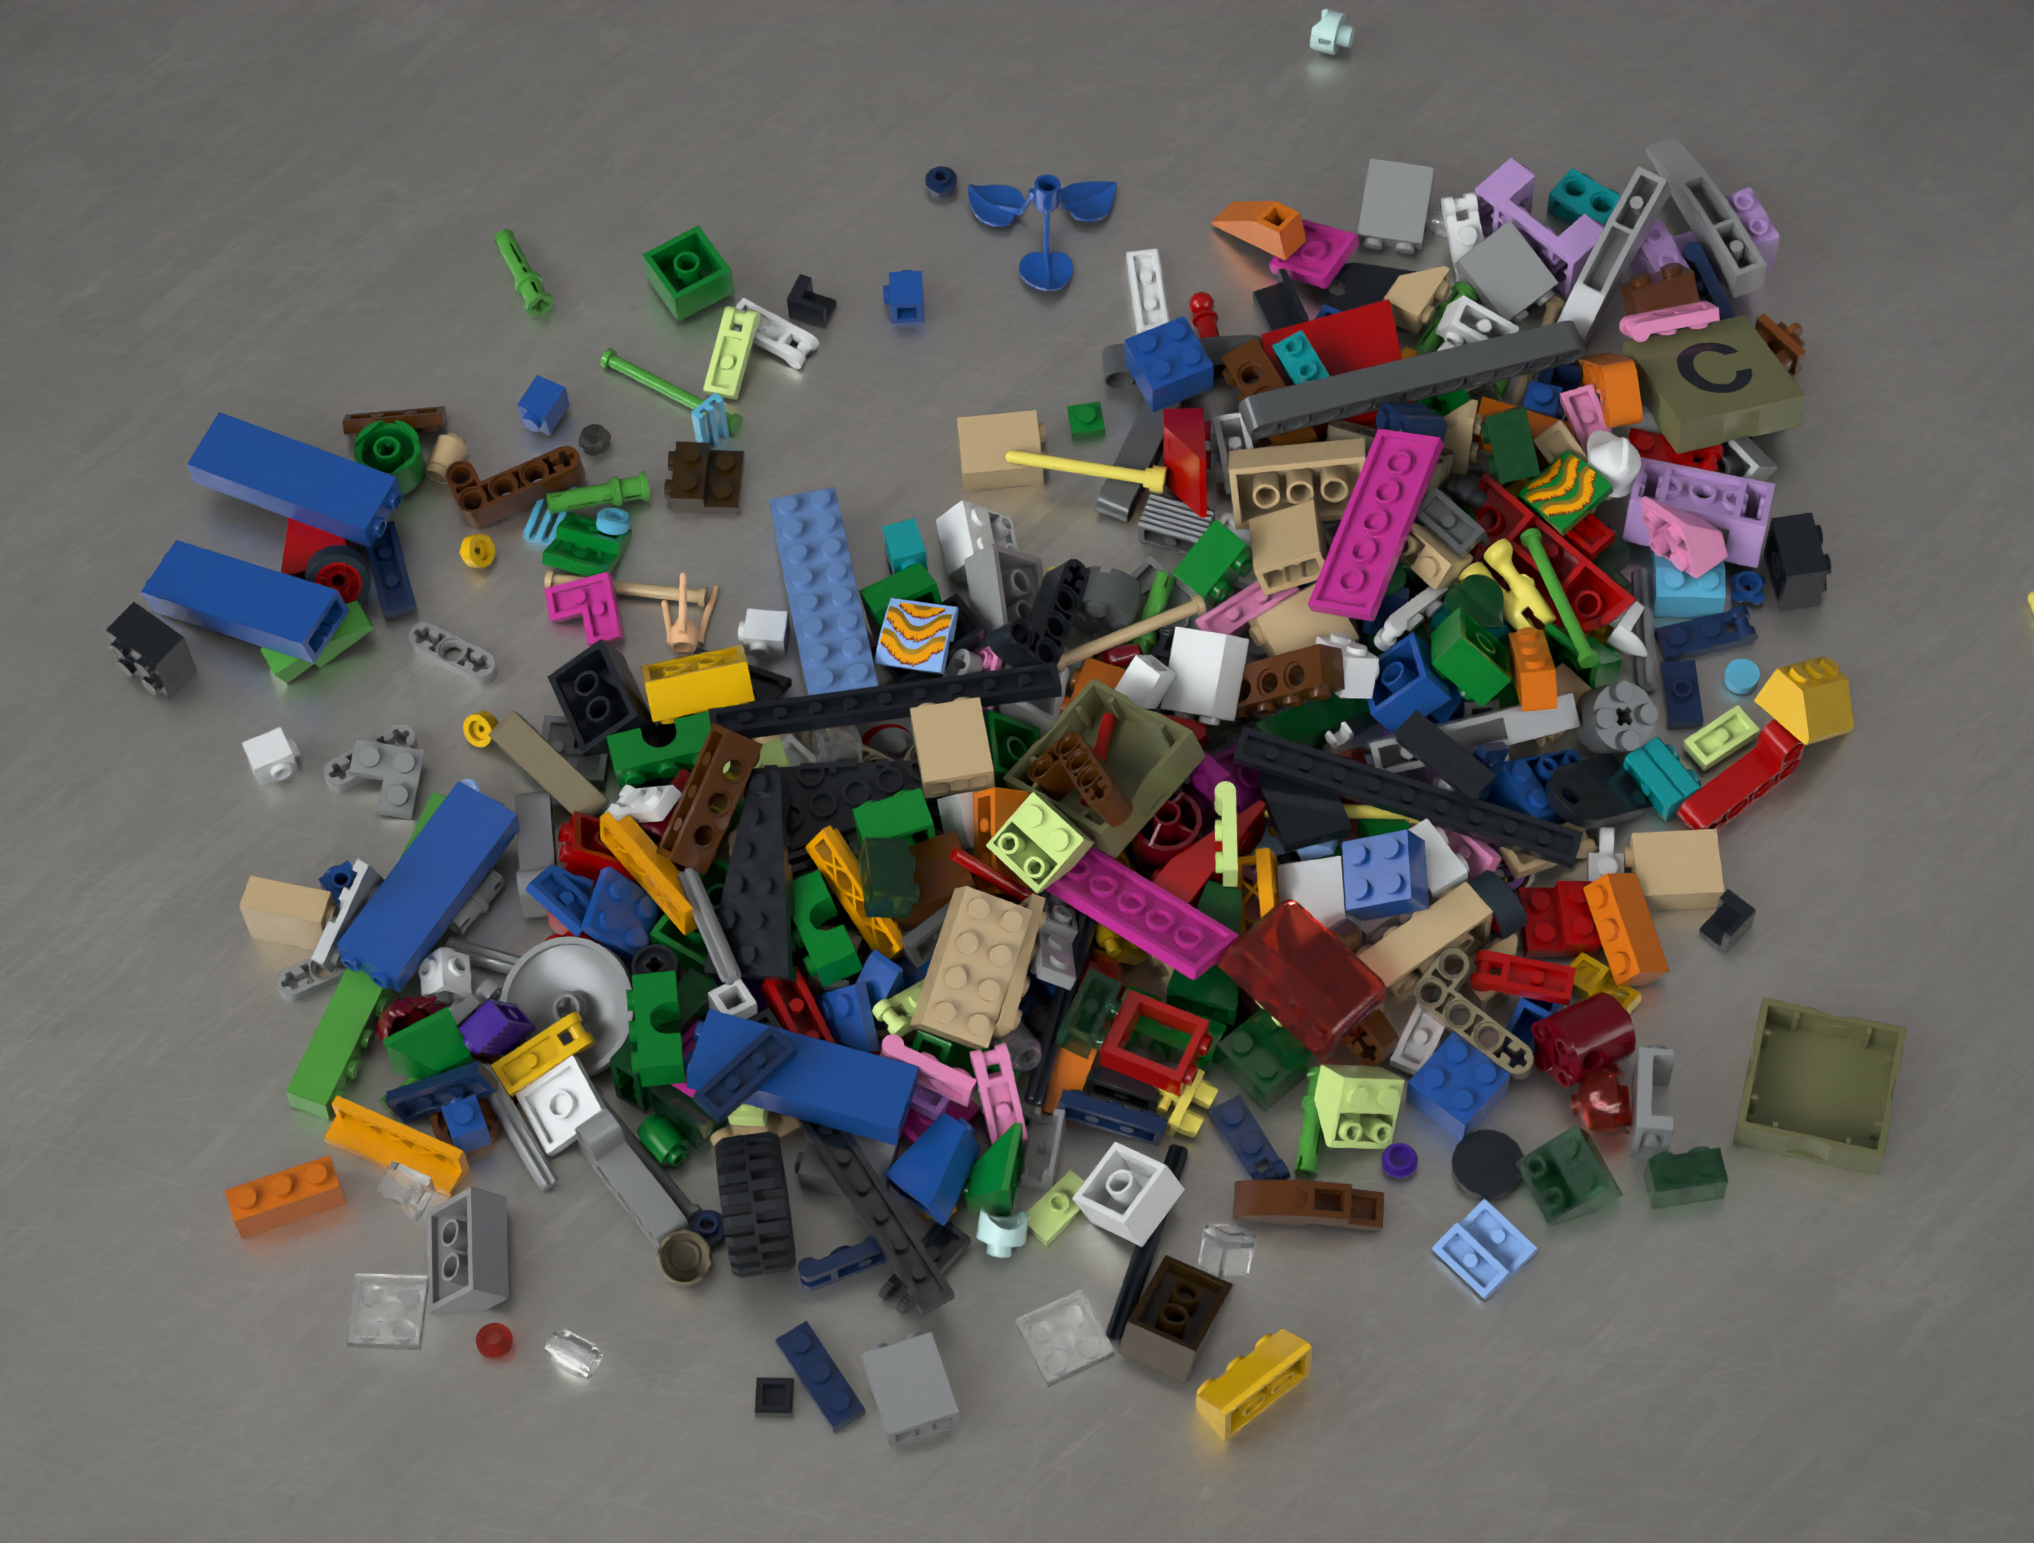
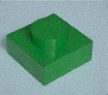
M1100 402L1067 406L1072 441L1105 436Z

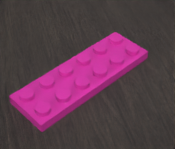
M1385 429L1377 430L1309 599L1308 606L1311 611L1374 622L1444 444L1440 437Z
M1093 846L1069 872L1045 889L1193 981L1238 946L1239 934Z

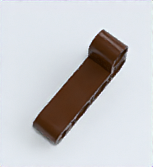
M562 446L481 482L474 467L467 461H457L447 468L445 476L465 523L473 529H481L535 506L538 500L545 498L546 501V493L567 491L574 486L578 487L585 480L586 473L578 451L571 446Z
M1076 731L1063 735L1041 754L1028 769V778L1033 783L1039 784L1043 793L1055 801L1062 799L1077 787L1086 803L1111 827L1124 823L1133 811L1131 800L1102 757Z
M1341 919L1296 949L1292 956V965L1357 1060L1364 1066H1378L1392 1056L1399 1042V1037L1344 958V956L1358 947L1362 937L1361 931L1355 922L1349 919Z

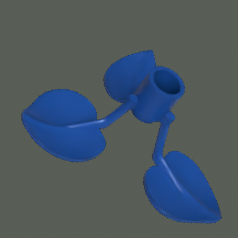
M1045 174L1036 178L1034 189H1029V195L1025 201L1022 193L1011 186H977L972 184L968 186V200L973 213L979 220L987 225L1005 227L1012 224L1015 215L1022 216L1033 200L1037 210L1044 214L1043 253L1032 252L1025 255L1020 261L1019 273L1028 285L1042 291L1053 292L1063 289L1070 282L1073 276V263L1070 257L1063 252H1049L1050 213L1060 203L1062 210H1070L1072 217L1079 221L1095 222L1102 220L1112 209L1117 182H1081L1070 184L1062 189L1060 188V180L1057 177Z

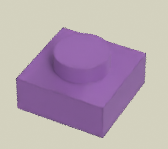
M918 1084L910 1108L935 1121L946 1111L952 1100Z

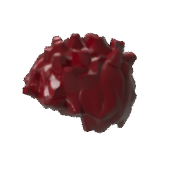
M425 994L418 998L405 996L402 1000L396 998L382 1012L378 1020L376 1033L379 1034V1039L383 1043V1039L446 1008V1005L435 1003L438 999L436 995L429 997Z

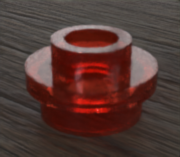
M490 1323L483 1326L476 1336V1347L479 1353L488 1359H500L506 1356L513 1346L511 1331L501 1323ZM493 1335L500 1336V1340L496 1344H489L487 1342Z

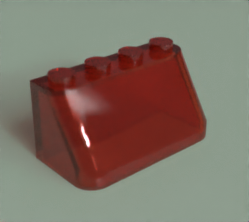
M1290 899L1284 900L1271 908L1235 941L1216 963L1321 1062L1357 1039L1387 997V988L1384 981L1301 904Z

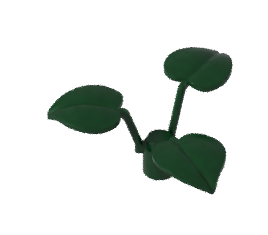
M1451 499L1458 507H1460L1456 499ZM1467 504L1464 507H1460L1477 523L1474 512ZM1400 555L1384 596L1398 593L1405 585L1406 574L1413 583V590L1418 591V594L1428 588L1429 585L1421 578L1418 581L1407 563H1400ZM1475 574L1467 576L1462 584L1454 581L1447 587L1448 590L1440 601L1442 603L1445 601L1446 608L1451 614L1460 606L1483 627L1490 629L1502 628L1504 596L1500 585L1488 576Z

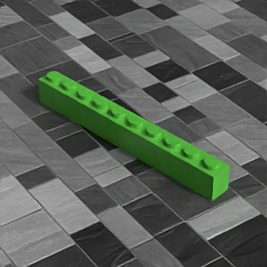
M432 792L402 856L447 796ZM346 968L286 1091L291 1107L330 1120L334 1112L332 1102L336 1095L342 1098L346 1097V1090L344 1089L349 1079H355L361 1066V1059L359 1058L364 1048L369 1049L374 1041L376 1034L374 1027L382 1012L390 1005L391 999L389 996L393 990L392 988L383 989L371 980L370 975L363 971L354 972Z

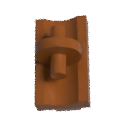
M1763 313L1756 320L1755 330L1784 368L1795 375L1802 370L1800 362L1806 352L1803 349L1805 342L1799 338L1803 332V327L1798 323H1793L1789 327L1783 322L1776 324Z

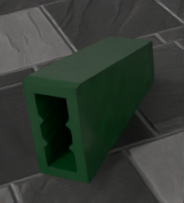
M1333 692L1329 699L1311 700L1302 706L1294 707L1266 718L1256 724V730L1322 751L1323 746L1327 743L1324 738L1326 732L1330 730L1332 734L1337 733L1341 728V723L1344 721L1354 732L1353 737L1376 725L1378 721L1371 715L1366 698H1340Z
M1207 880L1197 910L1239 934L1238 946L1195 981L1174 969L1167 986L1166 1004L1235 1026L1238 1009L1242 890L1236 889L1234 886L1223 887V882L1216 883Z
M691 968L677 983L680 1020L665 1022L655 1029L656 1031L664 1034L681 1033L682 1037L697 1020L705 1022L709 1011L708 992L718 988L719 985L711 976L707 974L701 975ZM629 1037L610 1058L615 1092L617 1097L645 1114L665 1085L642 1087L640 1073L633 1074L631 1052L638 1051L637 1042H630Z

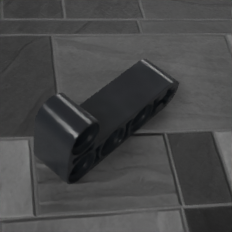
M1070 559L1048 571L1042 580L1028 621L1023 618H1016L990 633L989 645L992 652L1012 668L1053 662L1058 664L1088 584L1089 575L1085 565L1077 559Z

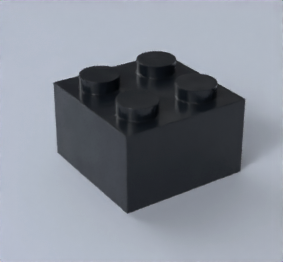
M1812 512L1771 518L1764 549V558L1779 612L1819 606L1822 593L1827 590L1826 577L1827 574H1831V561L1828 554H1823L1821 547L1823 545L1822 528L1820 525H1815Z
M135 602L106 629L111 642L109 647L118 658L116 662L118 667L128 676L135 674L142 679L143 685L153 694L160 692L170 699L197 672L184 636Z

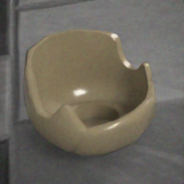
M686 1229L670 1233L659 1245L656 1256L660 1273L670 1283L680 1286L693 1285L701 1281L709 1271L713 1258L709 1242L699 1232Z

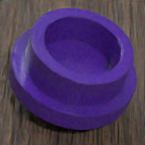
M1395 1143L1384 1150L1381 1165L1385 1173L1390 1177L1404 1179L1416 1171L1418 1157L1415 1150L1409 1145Z

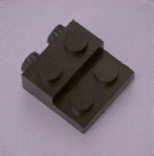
M676 442L675 451L668 452V471H673L672 479H666L664 486L665 499H670L672 512L739 515L745 463L744 451L711 450L710 443Z

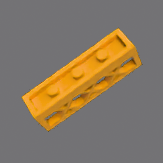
M609 812L601 815V841L685 936L698 928L693 917V907L686 900L678 882L680 871L670 860L656 853L658 846L629 814L619 821H616Z
M831 826L822 829L805 846V849L871 950L876 949L891 961L902 956L900 952L904 949L901 940L903 936L897 922L892 921L883 907L884 899L838 829L833 830Z
M1270 848L1255 849V855L1237 857L1238 879L1235 888L1242 890L1240 951L1243 983L1256 997L1266 988L1253 989L1252 975L1260 965L1265 967L1267 987L1275 988L1288 983L1285 950L1282 949L1277 855ZM1256 864L1258 882L1252 888L1244 881L1243 866ZM1244 886H1245L1247 889L1250 890V892L1246 895V897H1245ZM1255 895L1259 898L1261 914L1256 922L1246 914V906ZM1247 921L1253 925L1249 931ZM1258 930L1262 932L1264 949L1259 957L1249 949V941ZM1250 956H1252L1256 960L1252 966Z
M336 1095L332 1102L336 1117L324 1136L326 1143L450 1198L454 1196L469 1170L463 1150Z

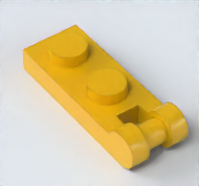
M578 1011L565 1016L491 1065L509 1096L513 1097L571 1055L576 1056L596 1043L591 1032L586 1033L581 1025L583 1019ZM569 1031L574 1041L565 1046L560 1036Z

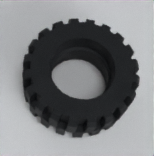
M768 1131L720 1139L715 1144L716 1169L723 1226L732 1273L740 1278L790 1271L796 1266V1256L779 1136Z

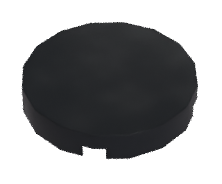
M1478 1130L1466 1135L1456 1145L1451 1161L1452 1176L1456 1184L1458 1183L1463 1188V1192L1469 1197L1481 1201L1484 1198L1487 1201H1498L1505 1198L1513 1190L1515 1191L1521 1183L1525 1170L1524 1154L1517 1142L1507 1134L1495 1130Z

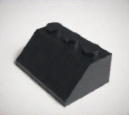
M600 639L547 676L584 756L610 753L606 738L608 735L640 728L643 740L645 741L658 732L623 654L605 640Z

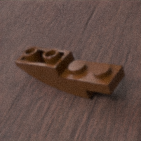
M1307 1180L1236 1181L1234 1185L1233 1219L1301 1227L1311 1223L1378 1232L1383 1228L1384 1192L1352 1189V1184Z

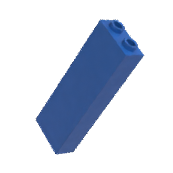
M221 412L218 413L187 463L194 483L369 548L372 547L377 537L380 538L383 535L392 511H396L402 502L403 495L397 477Z
M178 540L174 542L170 550L164 555L163 560L141 590V594L153 612L311 663L316 662L349 612V608L338 590Z
M458 781L337 943L341 962L354 972L361 970L370 975L371 980L383 989L390 987L400 993L520 830L517 814Z
M709 1009L705 1022L699 1021L693 1039L694 1042H697L694 1052L688 1051L684 1059V1072L687 1073V1088L698 1091L763 1033L769 1025ZM776 1028L798 1047V1054L749 1097L744 1104L897 1146L918 1085V1066Z

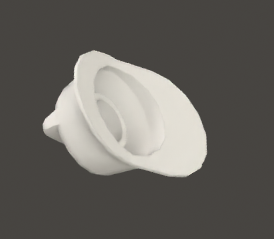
M1594 431L1587 441V464L1613 486V492L1609 497H1625L1632 491L1635 478L1641 469V457L1638 450L1627 438H1619L1607 431Z

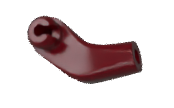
M1140 644L1110 648L1093 655L1092 659L1123 668L1130 665L1135 655L1144 654Z

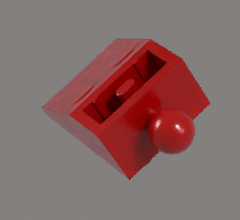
M1203 408L1163 409L1164 467H1167L1165 485L1200 518H1207L1206 470H1211V450H1206L1205 441H1211V421H1204Z

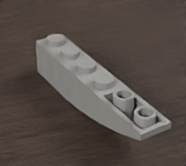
M1675 136L1645 147V152L1660 177L1668 180L1672 189L1671 196L1732 299L1761 289L1767 265L1737 214L1706 170Z
M1640 166L1634 172L1603 228L1558 319V322L1568 320L1574 322L1584 347L1588 343L1672 192L1668 180Z
M1573 692L1557 695L1558 709L1522 712L1521 705L1519 704L1435 725L1473 755L1479 744L1503 741L1508 746L1580 726ZM1393 735L1367 740L1373 767L1398 773L1425 766L1393 739Z

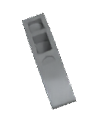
M1043 890L1038 895L1046 898L1043 911L1046 912V920L1041 931L1037 932L1035 944H1038V951L1033 963L1029 965V972L1036 974L1038 979L1071 990L1076 980L1072 942L1078 932L1075 908L1048 891Z

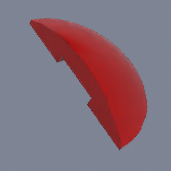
M1484 473L1482 475L1478 488L1487 493L1488 500L1481 510L1471 509L1475 514L1477 523L1486 531L1490 543L1486 547L1478 543L1469 552L1474 557L1470 565L1475 562H1482L1498 584L1510 592L1508 583L1484 560V554L1490 546L1498 540L1507 539L1513 548L1511 559L1515 569L1519 574H1525L1534 579V586L1557 618L1552 624L1566 628L1528 547L1523 546L1520 540L1523 532L1536 528L1541 533V544L1584 633L1599 627L1602 628L1616 620L1637 601L1488 474ZM1529 607L1525 609L1523 614L1527 619L1530 618L1537 630L1544 631L1546 625L1533 615L1534 612Z

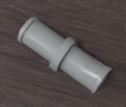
M490 869L451 922L452 924L449 928L454 933L463 935L479 914L484 915L489 909L488 904L507 884L506 880H502V875Z

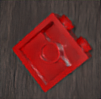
M574 811L569 823L564 822L558 835V842L562 843L558 854V861L564 863V869L568 870L572 875H581L597 881L601 869L610 866L626 878L636 881L601 841L600 819Z
M1557 881L1554 887H1519L1517 898L1521 902L1528 918V923L1521 929L1525 957H1578L1581 952L1590 957L1596 955L1602 943L1583 890L1592 881Z

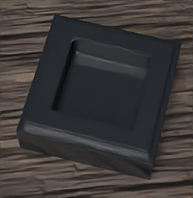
M757 1378L755 1417L793 1418L794 1378Z

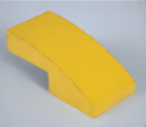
M1583 952L1569 965L1576 968L1573 992L1581 999L1595 993L1605 992L1618 1000L1629 1014L1642 1001L1640 992L1630 986L1616 987L1610 968Z

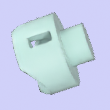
M1324 9L1322 10L1321 21L1312 28L1310 47L1316 51L1335 55L1339 46L1348 48L1351 46L1355 27L1345 25V13Z
M981 1207L976 1237L980 1241L988 1243L987 1254L996 1257H1010L1012 1247L1025 1244L1029 1215L1024 1211H1020L1010 1216H995L987 1213Z

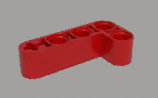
M1772 720L1759 734L1754 749L1686 799L1678 808L1676 815L1690 830L1720 829L1792 774L1801 762L1805 745L1777 720Z

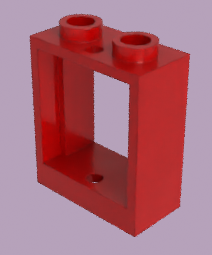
M1129 989L1100 1048V1065L1180 1097L1185 1086L1191 1087L1195 1081L1199 1069L1196 1063L1200 1055L1205 1057L1211 1047L1213 1036L1209 1035L1210 1021ZM1140 1015L1192 1035L1176 1070L1124 1050Z

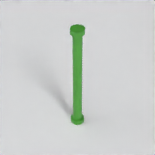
M608 348L601 357L600 365L606 369L612 367L693 410L704 402V400L617 356V352L611 348ZM726 412L729 432L735 434L742 424L743 417L737 413L731 415Z
M1536 528L1528 529L1521 534L1520 540L1523 546L1528 547L1579 655L1577 661L1580 667H1593L1598 663L1599 656L1595 650L1591 649L1541 544L1542 536L1540 531Z

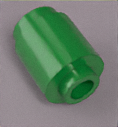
M653 1114L646 1118L638 1127L637 1135L640 1137V1143L663 1167L670 1165L673 1167L678 1166L687 1158L690 1142L668 1118L661 1117L659 1114Z

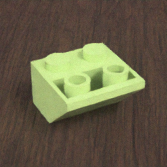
M1032 792L987 843L986 847L1039 894L1069 872L1095 842L1045 796Z
M1321 1064L1314 1101L1326 1145L1330 1148L1386 1149L1392 1145L1405 1080L1378 1066Z

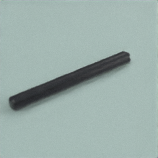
M1078 911L1077 914L1078 932L1072 942L1076 980L1071 990L1060 986L1056 987L1024 1096L1026 1103L1037 1107L1044 1105L1063 1037L1067 1029L1097 925V921L1081 911Z
M1172 1144L1169 1146L1163 1164L1168 1166L1179 1181L1188 1157V1149L1184 1146ZM1168 1213L1143 1247L1135 1245L1105 1333V1338L1110 1343L1116 1345L1121 1343L1127 1321L1138 1304Z

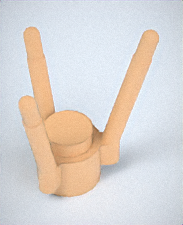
M684 572L680 574L679 619L675 621L674 626L668 601L664 599L661 602L667 631L666 644L670 646L671 650L683 654L695 652L698 645H704L705 631L719 592V586L715 585L709 596L699 628H697L693 620L687 619V575Z

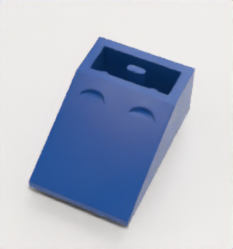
M1573 748L1505 761L1503 769L1497 774L1496 780L1490 788V794L1486 802H1492L1495 805L1555 824L1566 823L1567 821L1561 818L1550 806L1545 794V785L1558 767L1582 761L1583 759L1577 750ZM1563 796V798L1566 801L1572 803L1568 798Z

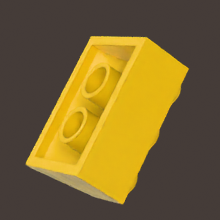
M742 645L641 665L653 722L660 721V724L675 723L674 719H678L680 716L707 712L708 709L742 705L755 701Z
M1821 656L1777 668L1754 699L1759 706L1805 746L1849 733L1854 728L1848 678L1840 672V666L1827 657Z
M1283 1328L1274 1335L1271 1333L1264 1335L1255 1344V1350L1245 1358L1243 1355L1236 1357L1226 1367L1227 1372L1216 1380L1214 1378L1208 1379L1197 1390L1198 1394L1196 1395V1410L1218 1435L1226 1441L1310 1375L1312 1346L1307 1341Z

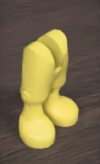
M1505 538L1495 542L1485 552L1484 560L1504 578L1510 588V592L1501 587L1504 596L1503 618L1515 630L1526 627L1535 628L1530 618L1527 619L1523 614V611L1529 607L1534 612L1533 615L1545 625L1553 623L1557 618L1534 586V579L1525 574H1519L1515 569L1511 559L1513 553L1511 543ZM1482 562L1471 564L1458 577L1460 584H1462L1467 576L1475 574L1488 576L1495 580Z

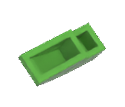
M358 601L346 604L349 612L315 663L264 647L260 649L273 673L288 684L313 664L320 668L373 630L374 626Z

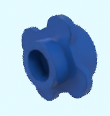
M1743 571L1732 575L1731 583L1734 585V591L1731 592L1730 598L1733 602L1741 603L1745 601L1758 605L1764 601L1765 595L1762 593V586L1765 584V578L1762 575L1753 571ZM1745 587H1749L1751 590L1747 591Z

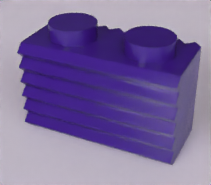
M489 998L459 1027V1030L465 1036L463 1043L472 1053L478 1055L482 1052L489 1057H493L494 1055L506 1056L510 1051L515 1050L516 1046L519 1047L521 1042H525L526 1037H530L531 1032H535L536 1027L517 1004L491 1000Z

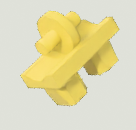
M1198 1069L1193 1085L1191 1087L1186 1085L1180 1097L1155 1087L1158 1099L1160 1100L1157 1109L1162 1113H1167L1170 1106L1175 1107L1167 1123L1165 1135L1172 1138L1174 1133L1178 1132L1195 1138L1204 1117L1187 1108L1192 1101L1209 1110L1219 1090L1202 1079L1205 1071Z

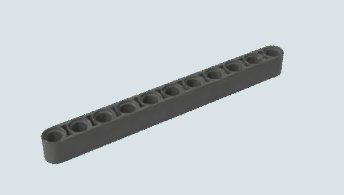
M1570 320L1255 394L1242 400L1238 405V409L1249 436L1252 439H1260L1380 410L1381 403L1383 402L1406 403L1411 400L1414 402L1564 366L1584 357L1586 349L1574 322Z

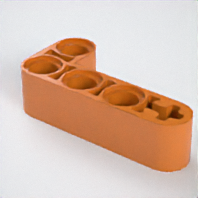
M1612 352L1584 356L1575 362L1576 366L1582 367L1580 386L1592 384L1595 392L1600 394L1602 414L1607 429L1642 423L1643 413L1638 376L1632 359Z

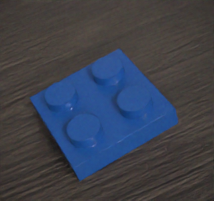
M609 866L600 871L580 930L632 964L635 954L644 946H648L650 940L649 933L655 926L660 907L643 888Z

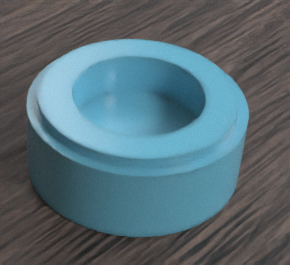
M604 508L597 513L596 527L599 531L606 534L622 535L629 531L631 517L622 509Z
M1748 659L1733 660L1726 667L1724 683L1733 693L1749 694L1758 686L1760 678L1759 668Z

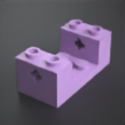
M1510 158L1475 188L1483 236L1487 238L1510 220L1558 281L1553 290L1568 300L1604 225L1599 221L1592 220L1584 213L1557 237L1550 227L1540 224L1531 217L1535 175L1527 166L1520 165L1513 158Z
M1749 187L1725 196L1767 265L1766 270L1773 268L1780 236L1752 189ZM1662 220L1656 221L1630 267L1635 275L1659 272L1662 266L1670 263H1680L1689 268L1682 256L1683 248L1689 242L1699 243L1692 230L1671 237ZM1709 260V263H1710V265H1711V267H1712V269H1713V271H1714V273H1715V275H1716V277H1717V279H1718L1720 285H1721V286H1724V284H1723L1722 280L1720 279L1718 273L1716 272L1715 268L1713 267L1712 263H1711L1710 260Z
M1641 457L1642 465L1634 481L1622 541L1650 546L1649 540L1651 538L1648 528L1642 519L1644 513L1640 502L1641 498L1647 496L1699 516L1715 528L1730 530L1726 546L1728 557L1724 561L1741 566L1758 567L1775 488L1774 483ZM1696 495H1702V496H1705V497H1707V498H1700V497H1697Z

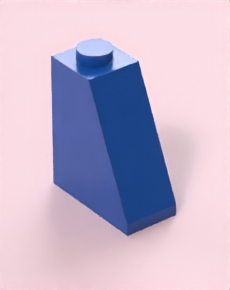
M943 1112L884 1174L899 1196L942 1226L948 1222L981 1149L972 1136L975 1133L974 1128L963 1118L959 1117L955 1120Z

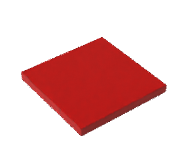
M1389 299L1261 334L1264 352L1286 387L1292 385L1283 372L1272 346L1300 330L1303 331L1330 377L1403 359ZM1379 410L1339 420L1368 426L1376 424V414ZM1329 422L1311 426L1318 439L1326 437Z

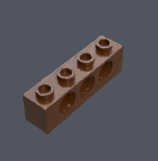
M1256 337L1221 357L1226 368L1221 373L1230 389L1237 387L1241 394L1236 396L1239 403L1249 396L1286 387ZM1259 378L1257 382L1248 384L1251 380ZM1310 426L1269 436L1268 438L1272 444L1267 447L1320 441Z
M1316 644L1245 664L1234 721L1250 720L1251 714L1255 713L1273 714L1277 712V707L1281 706L1299 707L1304 705V700L1329 699L1331 698V693L1345 690L1342 648Z
M716 723L712 724L656 853L670 861L706 875L708 868L717 857V848L723 834L730 828L731 816L735 807L745 794L746 782L750 773L760 760V751L763 744ZM730 761L728 771L723 774L725 764ZM716 793L714 803L709 806L710 798ZM701 826L700 835L694 839L696 830Z

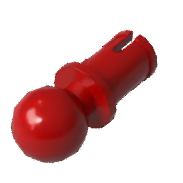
M1206 292L1194 293L1189 300V309L1194 315L1192 322L1197 327L1200 338L1220 337L1216 323L1218 321V314L1213 311V298Z

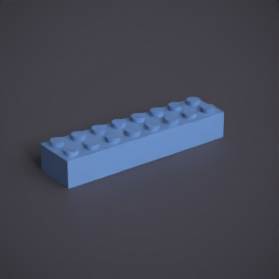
M835 487L769 499L773 528L807 695L878 686Z

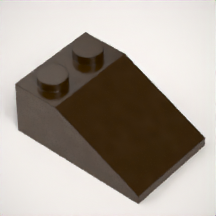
M1165 1255L1127 1321L1118 1353L1186 1383L1199 1360L1233 1284Z

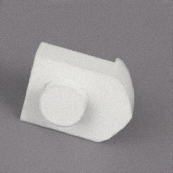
M1636 601L1625 613L1609 623L1613 629L1605 643L1623 654L1646 657L1648 653L1644 644L1631 631L1645 607Z

